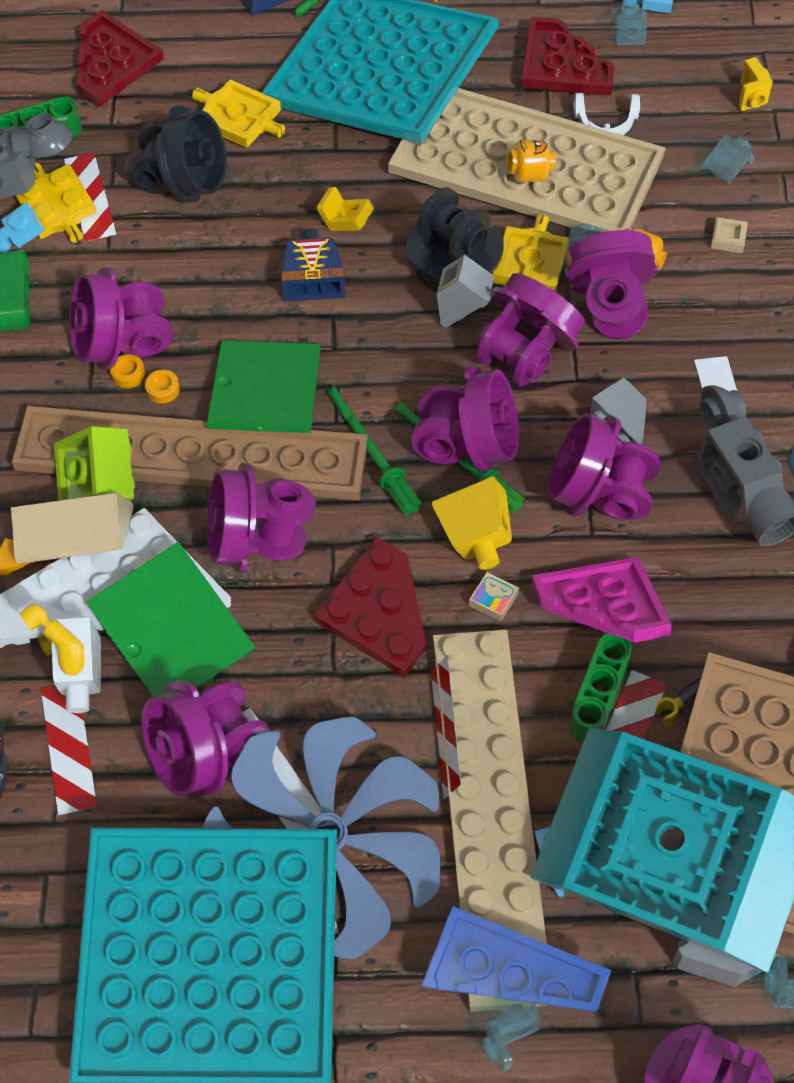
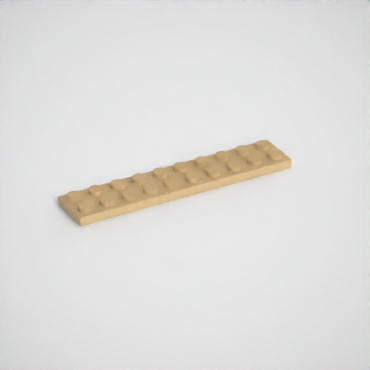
M496 630L433 635L459 908L547 944L540 885L538 881L531 879L537 861L508 631ZM447 654L461 786L452 793L450 791L438 663ZM468 994L470 1012L547 1006Z

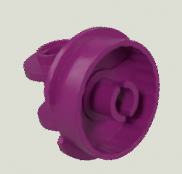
M615 230L598 233L573 244L565 254L567 264L565 269L566 277H569L571 282L570 288L573 292L586 294L587 306L592 314V320L596 329L603 336L613 340L628 339L636 335L644 327L648 317V307L641 284L648 282L658 274L651 238L638 231Z
M108 267L101 268L97 274L81 273L73 286L69 314L70 337L76 358L80 362H97L98 367L101 369H111L117 362L120 351L137 357H148L166 349L172 342L174 334L170 322L161 316H157L164 307V298L161 290L157 286L146 282H135L118 287L115 272L112 268Z
M513 273L503 288L496 287L493 289L491 297L503 312L496 319L489 321L480 333L477 342L479 347L477 360L488 365L496 358L502 362L507 361V364L515 369L514 383L523 387L532 379L539 378L551 359L550 349L553 345L568 351H574L577 348L578 341L576 336L585 324V320L580 312L558 293L537 280L519 273ZM519 324L538 336L531 340L515 331L514 328Z
M474 366L468 367L465 370L464 375L467 382L465 388L460 389L454 386L441 385L432 387L423 393L418 407L422 421L415 426L411 443L417 454L430 462L452 464L461 461L469 455L478 470L487 472L494 468L495 463L508 462L515 458L519 443L518 415L514 396L505 375L500 370L482 372L481 369Z
M590 413L583 414L573 424L558 450L549 475L547 493L550 499L564 504L566 513L573 517L581 515L591 503L602 513L620 520L640 519L647 516L651 511L652 498L643 489V483L658 475L661 466L660 458L646 446L617 440L621 429V422L617 417L610 415L601 419Z
M241 463L238 470L217 469L211 483L207 516V540L211 562L213 564L232 565L235 572L243 573L247 568V553H258L263 557L273 560H290L299 556L303 552L307 541L306 533L300 524L309 521L314 514L316 501L313 494L303 485L286 479H273L257 484L255 483L252 466L249 463Z
M179 680L167 685L161 695L152 697L145 703L141 721L145 749L156 775L172 793L178 796H185L193 792L200 795H211L218 792L225 783L228 768L234 767L248 740L255 735L271 732L266 722L260 720L249 722L240 707L246 698V692L239 683L227 682L214 685L199 694L192 683Z
M701 1024L680 1028L665 1037L653 1051L644 1074V1083H774L765 1057L752 1048L745 1049L744 1051L732 1041L713 1035L710 1027Z

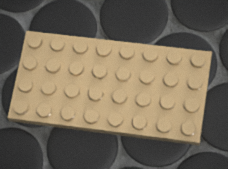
M458 88L422 144L405 139L401 140L388 163V173L438 188L450 187L458 194L534 217L542 214L543 219L545 214L549 217L550 222L595 235L615 230H631L663 160L665 147ZM542 140L547 143L549 151L554 152L555 168L553 171H549L547 178L543 182H518L512 174L508 173L507 153L509 148H513L517 141Z

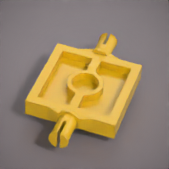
M229 80L222 89L214 93L206 92L199 87L193 92V100L205 104L202 110L214 118L222 132L223 138L248 148L265 131L279 138L285 132L283 124L272 121L281 111L280 101L240 83Z
M35 163L37 169L36 171L34 168L33 171L35 174V184L29 192L15 195L21 206L28 202L34 208L45 230L38 235L40 239L57 232L66 231L71 242H77L75 235L80 241L83 238V234L77 227V224L84 218L97 212L92 199L70 164L45 174L41 164Z
M542 214L536 216L534 228L520 229L507 226L503 237V257L498 267L492 273L494 276L493 283L505 285L513 273H519L537 280L556 292L565 262V254L569 248L570 238L553 235L546 231L549 217L545 214L543 220Z

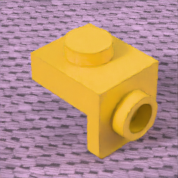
M756 57L747 59L744 63L740 81L743 87L738 104L741 111L757 108L768 103L773 80L770 78L768 70L763 68Z
M329 187L317 205V210L330 231L361 230L374 209L369 199L343 200L336 187Z

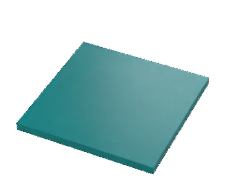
M330 0L267 84L262 94L279 100L282 109L422 144L498 29V18L417 0Z
M91 828L69 1083H331L337 830Z

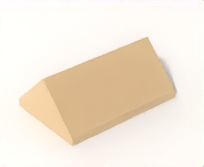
M118 493L11 507L14 554L17 564L123 550L133 511L132 501Z

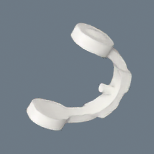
M575 93V100L573 102L574 118H579L582 124L625 135L631 129L634 119L639 117L640 96L639 94H631L630 112L626 122L615 128H610V124L607 123L604 125V128H601L587 119L583 93Z

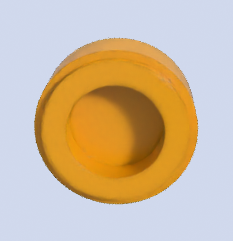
M126 354L119 356L115 365L110 369L113 382L122 388L136 387L145 378L143 362L135 355Z
M157 370L149 374L145 380L147 396L155 403H169L179 395L178 377L172 371Z

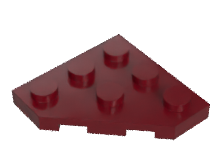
M101 10L80 25L81 46H79V75L77 78L79 93L101 107L164 60L163 50Z
M531 17L521 88L611 96L614 64L608 59L602 60L595 54V48L580 35L575 37L568 31V25L561 19Z
M377 537L314 614V622L405 678L426 651V641L408 556L406 553Z

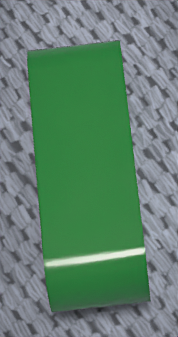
M59 97L0 115V127L4 128L17 126L21 130L26 129V123L29 119L46 113L52 115L53 119L67 125L72 131V138L78 136L82 130L77 104L70 97Z
M26 251L0 252V333L30 330V272Z
M608 633L602 636L597 644L574 704L571 718V735L580 743L584 742L589 728L605 730L628 668L632 648L629 640ZM605 654H616L620 659H610ZM598 684L604 685L609 690L602 692L594 689L593 686ZM592 717L597 723L586 724L580 718Z

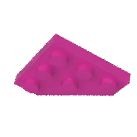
M639 557L532 575V587L542 610L631 642L671 636V622Z

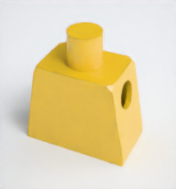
M494 476L432 502V506L451 544L464 559L476 557L478 567L482 570L491 569L500 563L496 548L509 544L512 540L507 493Z

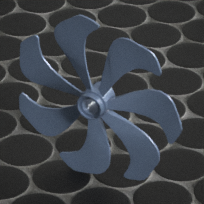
M344 717L317 723L305 735L303 756L309 781L320 808L321 814L315 816L286 789L274 770L272 762L273 753L280 737V733L277 731L251 737L239 755L231 776L232 785L237 794L250 804L284 819L303 824L308 827L307 829H318L327 826L337 830L336 872L344 894L346 921L344 929L335 939L334 957L355 960L366 953L386 936L390 929L391 916L383 899L340 852L344 845L380 857L403 872L409 880L415 908H420L431 900L440 887L439 849L428 836L414 832L348 835L347 831L348 825L366 813L393 801L411 800L426 807L431 812H437L439 806L437 783L412 761L404 757L385 759L370 773L361 785L342 817L333 814L336 778L345 753L349 748L361 742L374 739L376 736L369 726L355 717ZM214 807L208 814L202 829L232 828L224 819L220 809Z

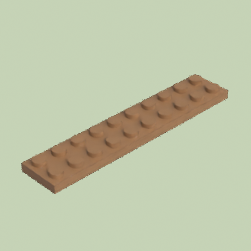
M27 406L12 460L15 471L56 474L54 443L90 426L128 429L129 442L132 448L130 458L134 481L211 488L212 479L217 469L238 470L241 463H249L252 466L255 483L257 484L273 479H286L303 485L314 497L360 501L368 435L311 430V433L207 429V421Z

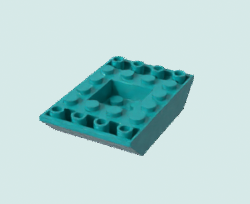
M589 728L531 879L769 973L794 901V795L773 785L625 732ZM678 829L684 834L685 840L681 848L669 851L661 846V836L666 830Z

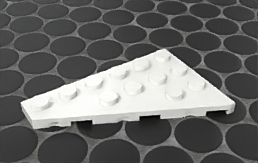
M144 508L131 516L123 550L60 558L0 594V648L8 644L20 645L30 643L29 639L44 636L45 628L42 624L31 631L20 616V612L32 604L43 608L50 620L90 617L96 629L103 631V627L86 605V601L129 574L131 569H137L177 543V541ZM190 556L227 608L230 607L231 597Z

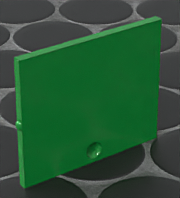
M222 340L208 414L207 429L311 433L321 344Z
M179 541L137 569H131L129 574L86 601L90 611L152 697L161 695L167 685L179 680L192 683L196 689L205 683H211L215 676L256 648Z

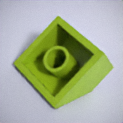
M90 426L54 443L58 501L118 493L128 500L134 499L135 482L132 477L130 458L132 448L129 442L128 429Z

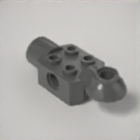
M44 113L29 119L26 123V129L21 130L17 126L9 128L0 127V199L29 192L35 184V174L33 172L36 166L35 158L54 156L71 142L73 134L67 125L53 119L52 115Z
M716 385L704 386L701 391L700 413L708 430L702 432L701 447L696 456L697 469L731 524L745 521L761 546L778 544L794 534V501L784 487L781 463L777 456L771 454L764 444L760 430L753 427L747 418L746 405L741 394L736 390L728 391Z

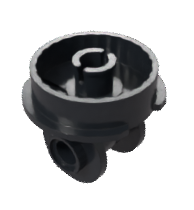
M175 106L170 109L169 117L165 123L151 122L142 127L138 135V143L142 150L132 152L124 164L127 177L138 188L153 194H164L170 191L178 200L191 203L199 201L201 195L212 194L221 187L227 167L226 147L222 132L217 122L209 113L203 110H191L186 106Z
M450 187L439 189L424 202L419 212L417 224L411 230L406 244L408 261L415 267L418 278L425 286L435 292L438 291L443 268L463 255H466L492 274L500 264L504 252L502 233L497 228L490 227V214L481 208L474 209L473 211L459 208V196Z

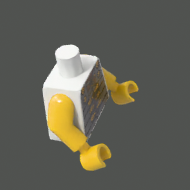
M36 604L30 605L20 612V616L31 631L41 624L45 628L44 636L37 639L47 657L52 655L53 681L60 693L66 695V712H88L89 694L101 691V637L90 617L50 620L43 608Z

